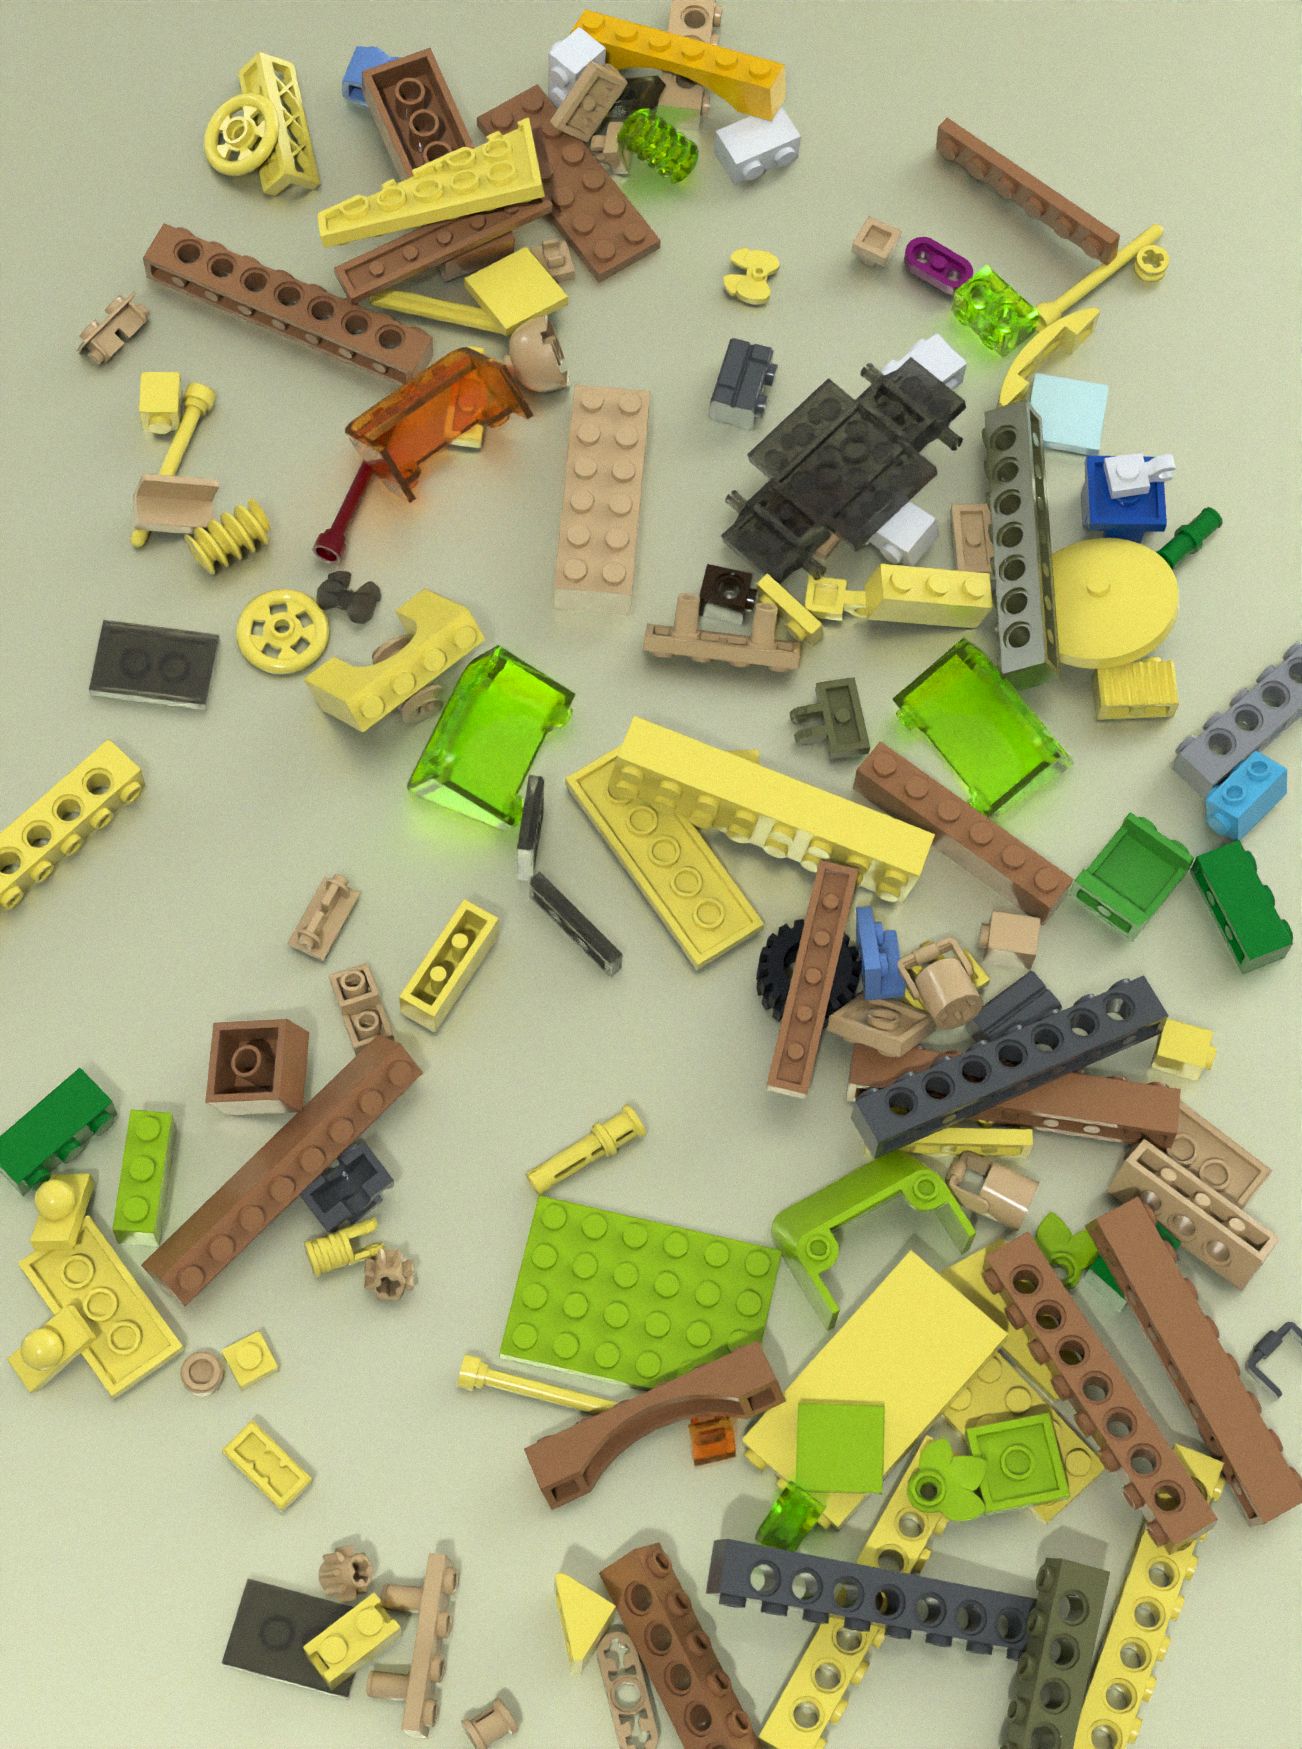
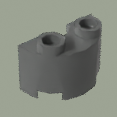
M365 1142L360 1146L354 1144L346 1148L337 1157L340 1163L338 1167L328 1174L324 1170L299 1194L327 1232H336L338 1226L345 1220H348L352 1225L363 1218L383 1201L379 1194L385 1189H390L394 1186L393 1178Z

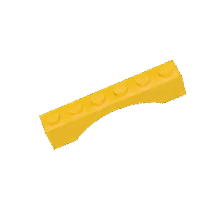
M586 9L570 32L571 34L580 27L606 48L605 64H611L617 70L633 67L654 68L678 74L708 88L740 113L772 121L786 98L785 64Z

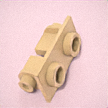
M133 291L126 299L119 295L105 309L109 316L101 324L94 320L79 335L84 341L76 351L80 353L87 347L90 350L88 356L95 364L107 363L124 345V342L115 332L119 330L129 340L148 322L147 317L150 315L148 309L140 303L136 306L132 302L137 293Z
M335 874L333 878L324 876L287 944L324 961L361 893L347 887L348 879L340 874Z

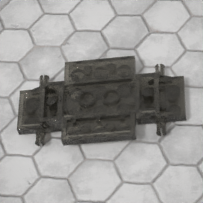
M912 357L897 370L887 375H884L872 363L866 364V367H863L860 375L869 381L871 385L856 399H853L828 378L747 454L749 462L770 480L748 501L736 490L731 491L732 496L730 494L727 495L725 503L730 505L739 515L735 523L721 537L723 543L761 576L764 577L768 573L776 582L781 584L793 571L803 568L814 580L821 579L820 575L824 576L827 568L812 556L830 537L829 530L856 552L937 475L936 466L919 452L936 439L942 441L952 451L957 450V446H961L963 438L951 430L949 425L966 409L965 400Z

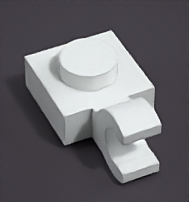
M1142 452L1105 458L1103 468L1111 499L1147 494L1150 490V482L1172 480V470H1175L1172 454L1160 455L1148 462H1144Z

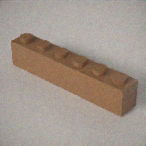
M881 741L857 768L853 784L855 791L893 818L935 834L931 844L933 847L1029 916L1041 918L1040 923L1043 926L1067 897L1074 880L1072 877Z

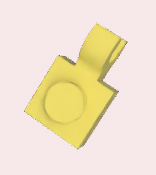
M809 576L804 607L814 617L842 621L843 611H846L855 617L867 618L865 591L846 590L847 580Z

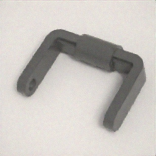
M1286 1322L1277 1332L1270 1330L1253 1347L1255 1354L1245 1364L1247 1373L1274 1399H1279L1282 1396L1281 1390L1255 1365L1261 1359L1265 1360L1283 1342L1282 1338L1288 1332L1302 1345V1330L1293 1322Z

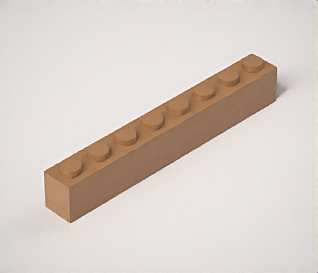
M378 1034L302 1108V1112H298L141 1266L165 1294L186 1306L420 1077L423 1071L400 1043Z
M854 1043L846 1101L855 1102L857 1097L868 1089L878 1088L881 1090L888 1087L905 1073L915 1072V1074L925 1071L942 1057L951 1056V1058H954L964 1053L959 1051H947L945 1053L929 1051L922 1046L916 1045L899 1058L884 1056L873 1047L862 1043ZM1004 1059L1000 1060V1062L1007 1067L1017 1066L1014 1063H1008ZM1077 1070L968 1119L991 1121L995 1124L1014 1127L1022 1126L1028 1127V1129L1131 1145L1141 1143L1145 1139L1156 1148L1166 1150V1148L1172 1147L1177 1135L1181 1089L1170 1088L1167 1084L1161 1082L1144 1084L1131 1082L1122 1076H1108L1105 1078L1088 1075L1085 1071ZM974 1075L963 1076L967 1081L971 1083L981 1082L980 1079ZM938 1091L927 1092V1094L934 1099L945 1098L944 1095Z
M1137 1196L1084 1226L1214 1459L1224 1462L1221 1474L1226 1478V1483L1250 1526L1254 1527L1265 1524L1302 1503V1478L1293 1467L1288 1466L1281 1453L1283 1446L1279 1437L1272 1429L1267 1428L1260 1416L1262 1409L1258 1399L1251 1391L1245 1389L1239 1378L1241 1372L1238 1363L1231 1354L1225 1353L1218 1340L1219 1330L1215 1322L1208 1315H1204L1197 1302L1198 1293L1195 1286L1188 1278L1182 1276L1176 1265L1178 1259L1175 1250L1168 1241L1162 1240L1155 1227L1157 1221L1152 1209L1146 1203L1142 1204Z

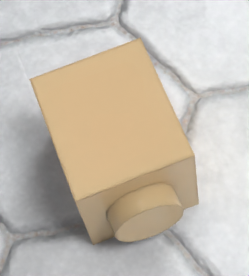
M992 911L989 923H981L978 947L985 948L983 962L1031 969L1037 953L1041 918Z

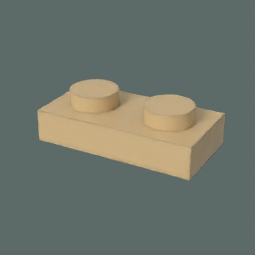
M987 503L951 505L950 518L956 571L990 573V579H995L990 565V559L994 556V550L988 533V526L992 522Z

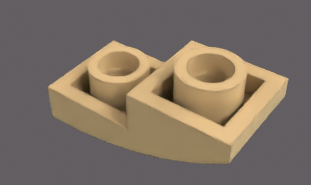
M365 963L328 975L356 1056L378 1034L394 1041L392 1030L383 1010L368 964Z

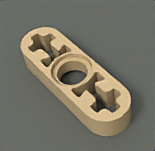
M611 1632L605 1635L599 1642L597 1660L619 1748L637 1749L635 1745H627L626 1740L632 1736L630 1721L622 1725L619 1717L631 1718L645 1711L647 1719L638 1718L641 1734H649L651 1740L645 1742L644 1749H656L659 1739L638 1652L629 1635L623 1632ZM618 1642L620 1648H628L629 1653L623 1656L624 1669L627 1672L634 1668L636 1675H622L610 1681L608 1674L617 1675L614 1659H606L604 1655L610 1651L611 1643ZM624 1684H631L640 1692L639 1703L630 1709L622 1708L615 1700V1691Z

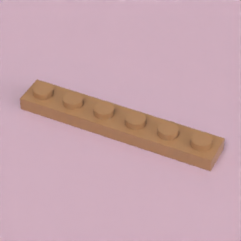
M946 118L938 126L936 149L944 158L956 162L965 168L972 177L982 180L994 188L1001 197L1007 200L1010 199L1022 207L1030 217L1044 222L1058 236L1068 239L1079 246L1090 258L1098 259L1108 266L1117 257L1120 235L949 118Z
M544 190L545 197L533 199L530 202L516 203L499 207L492 211H482L460 216L453 220L430 223L334 267V274L351 305L553 212V204Z
M819 860L768 1076L767 1091L802 1099L807 1098L858 876V868Z

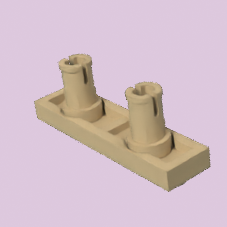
M690 593L678 594L674 626L647 623L643 650L651 651V654L657 657L670 658L676 654L690 656L691 660L708 663L716 659L728 661L730 665L735 667H750L751 664L764 665L769 670L775 672H788L790 669L798 670L801 642L774 639L778 607L773 604L757 603L755 605L751 636L698 630L700 597Z
M429 1553L425 1581L421 1587L384 1583L381 1592V1604L385 1610L418 1613V1626L411 1670L408 1674L371 1670L368 1675L366 1692L369 1697L404 1701L405 1709L401 1730L410 1737L427 1738L429 1727L435 1726L438 1716V1701L433 1700L436 1682L441 1683L445 1670V1658L440 1653L442 1640L449 1637L452 1616L451 1612H447L449 1595H455L458 1585V1569L454 1568V1563L444 1554Z

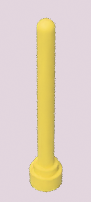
M1159 224L1152 225L1119 250L1117 257L1108 266L1101 264L1055 301L1037 304L1027 313L1031 327L1039 333L1050 324L1061 319L1063 312L1136 257L1142 247L1151 245L1158 240L1164 233L1163 227Z
M195 382L189 383L183 396L186 411L158 475H175L199 417L211 411L217 395L208 386ZM134 530L130 538L131 544L136 548L144 546L150 531Z
M469 1354L464 1356L457 1382V1387L471 1391L474 1390V1387L483 1389V1386L486 1385L597 1415L613 1408L618 1403L489 1369V1364L481 1362V1357Z

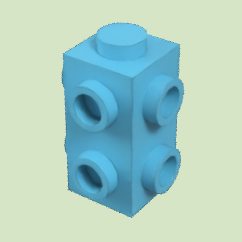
M1255 750L1245 761H1242L1231 771L1230 776L1220 786L1216 785L1209 791L1205 799L1206 824L1219 835H1226L1234 841L1241 840L1287 794V769Z

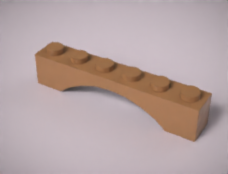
M755 1341L749 1345L739 1346L729 1354L710 1363L700 1364L691 1372L676 1379L659 1383L652 1390L635 1398L620 1401L613 1408L594 1417L584 1418L574 1426L555 1435L545 1436L535 1444L524 1448V1451L540 1490L551 1510L590 1493L600 1476L617 1456L633 1443L659 1428L678 1421L707 1416L749 1419L786 1402L759 1341Z

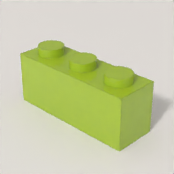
M130 1109L112 1228L119 1244L160 1247L177 1131L172 1113Z

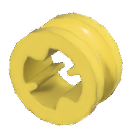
M1157 245L1142 247L1138 251L1134 263V272L1137 277L1149 283L1161 280L1168 268V253ZM1150 259L1152 264L1158 263V266L1153 268L1151 264H1145V261Z

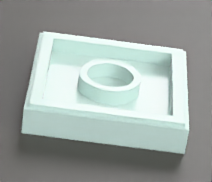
M1035 373L1030 404L1042 418L1044 447L1098 456L1109 386Z

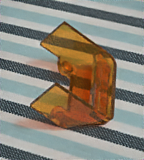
M462 347L448 353L352 420L346 426L345 433L352 445L386 488L411 503L416 499L411 489L418 484V478L421 475V469L418 466L420 463L476 424L496 428L506 423L511 413H515L527 420L534 415L505 364L471 348Z

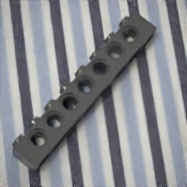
M1144 975L1132 981L1129 978H1125L1113 984L1108 991L1100 995L1088 994L1081 997L1072 1007L1063 1011L1058 1009L1050 1010L1033 1024L1026 1027L1016 1025L1004 1032L1001 1038L989 1043L986 1040L979 1041L970 1046L964 1054L951 1058V1056L942 1057L925 1071L915 1074V1072L905 1073L898 1077L892 1085L881 1090L878 1088L866 1090L855 1100L851 1119L873 1159H877L1062 1076L1162 1033L1169 1015ZM1107 1013H1117L1123 1020H1115ZM1072 1029H1083L1087 1032L1088 1035H1078L1074 1033ZM1036 1044H1046L1052 1048V1051L1040 1050ZM1009 1059L1017 1066L1007 1067L1000 1060ZM974 1075L978 1077L981 1082L971 1083L967 1081L963 1076ZM938 1091L942 1093L945 1098L934 1099L927 1094V1092ZM899 1106L906 1109L908 1114L897 1115L890 1108Z
M732 1539L714 1540L706 1594L720 1596L719 1604L724 1606L745 1608L747 1601L762 1604L761 1612L766 1614L787 1616L789 1609L803 1612L802 1620L808 1622L828 1624L829 1617L844 1620L843 1628L870 1632V1625L885 1628L884 1636L911 1640V1633L925 1635V1643L929 1645L951 1648L952 1641L967 1643V1652L982 1655H992L994 1648L1007 1651L1006 1659L1019 1661L1020 1656L1026 1651L1029 1638L1026 1630L1027 1619L1031 1610L1035 1608L1037 1601L1035 1598ZM755 1567L761 1569L765 1578L764 1585L759 1591L752 1586L750 1580L751 1573ZM797 1575L801 1576L806 1584L805 1594L800 1599L794 1594L792 1589L793 1580ZM838 1583H841L847 1592V1599L843 1606H839L834 1599V1589ZM880 1591L885 1594L888 1601L887 1609L883 1614L875 1606V1598ZM921 1599L925 1601L928 1607V1616L923 1622L916 1613V1606ZM961 1607L968 1614V1624L964 1630L957 1622V1613ZM1001 1615L1007 1619L1009 1626L1008 1632L1004 1637L999 1633L997 1627Z

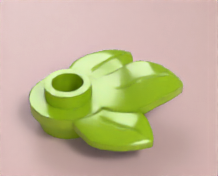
M1050 1212L1042 1220L1038 1227L1036 1238H1033L1053 1269L1059 1267L1065 1270L1067 1277L1060 1280L1068 1292L1077 1286L1081 1278V1271L1090 1267L1098 1255V1249L1087 1230L1072 1235L1066 1224L1053 1212Z
M941 1438L930 1443L920 1454L919 1471L909 1480L907 1495L910 1503L920 1512L935 1513L939 1511L946 1518L955 1522L969 1521L981 1516L986 1511V1507L974 1492L984 1480L987 1471V1461L974 1456L953 1457V1451L947 1438ZM926 1485H932L937 1489V1494L932 1499H926L921 1495V1489Z

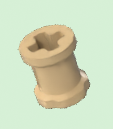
M500 1698L494 1700L492 1707L472 1720L465 1718L461 1721V1725L475 1749H487L489 1745L506 1734L510 1733L513 1735L519 1730Z

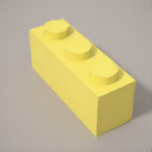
M880 564L865 583L867 619L976 629L993 609L990 573Z
M463 899L400 994L401 1014L436 1033L499 937V918Z

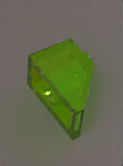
M790 1481L758 1528L755 1539L760 1543L759 1545L799 1552L818 1527V1522L822 1518L826 1506L793 1481Z

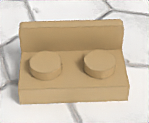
M590 60L550 122L556 129L588 143L611 107L621 96L628 82L613 65L606 63L603 67Z

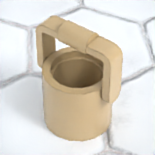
M948 937L936 943L932 942L899 959L897 963L898 972L913 1000L921 997L938 1028L949 1030L961 1027L970 1022L981 1011L983 1000L969 978L970 975L974 974L973 969L954 938ZM948 951H953L957 959L946 958L932 963L919 973L914 984L907 972L908 969L936 959Z
M968 1151L963 1152L960 1159L951 1164L945 1177V1183L959 1205L1016 1231L1019 1230L1040 1183ZM967 1168L987 1176L979 1196L959 1187Z

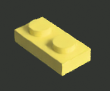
M768 573L757 583L758 603L776 605L778 607L777 615L787 623L785 628L794 639L799 642L805 640L814 647L824 637L823 624Z

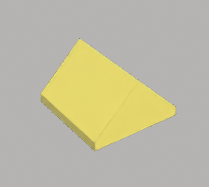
M562 1572L555 1574L554 1593L572 1675H578L583 1672L598 1648L599 1642L613 1624L616 1605Z

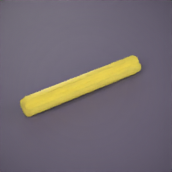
M390 288L370 296V304L375 307L503 334L482 308Z

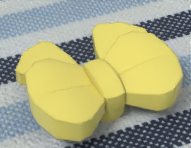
M748 247L736 250L730 256V261L734 265L747 270L746 275H725L723 277L725 290L730 296L734 297L736 295L739 300L752 305L765 304L770 300L771 289L767 284V278L778 272L780 267L778 258L767 251L752 250L749 252Z

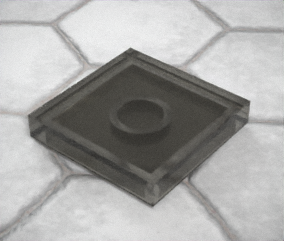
M529 775L517 845V879L531 881V878L534 877L544 814L545 779L542 776Z

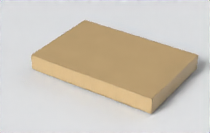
M1180 1100L1178 1129L1171 1148H1166V1150H1159L1242 1210L1272 1170ZM1134 1143L1123 1159L1126 1160L1140 1143Z

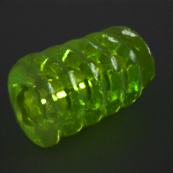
M642 108L631 114L620 127L616 137L617 143L621 146L627 145V150L630 153H637L638 159L642 162L648 161V166L653 170L658 169V174L663 178L670 176L671 184L684 180L694 169L698 160L699 150L697 145L691 140H687L685 135L677 132V129L667 124L663 118L656 116V113L650 108Z

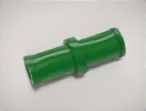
M1204 508L1188 525H1181L1175 531V537L1160 550L1156 551V553L1168 563L1172 570L1175 569L1176 565L1187 555L1198 552L1202 548L1203 541L1217 528L1222 526L1221 516L1213 508Z

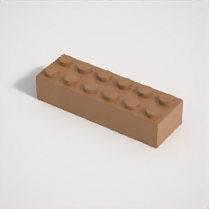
M431 48L362 71L363 96L400 181L412 177L413 169L461 147L475 148ZM512 231L439 264L438 268L444 281L447 282L483 269L514 253L515 237Z

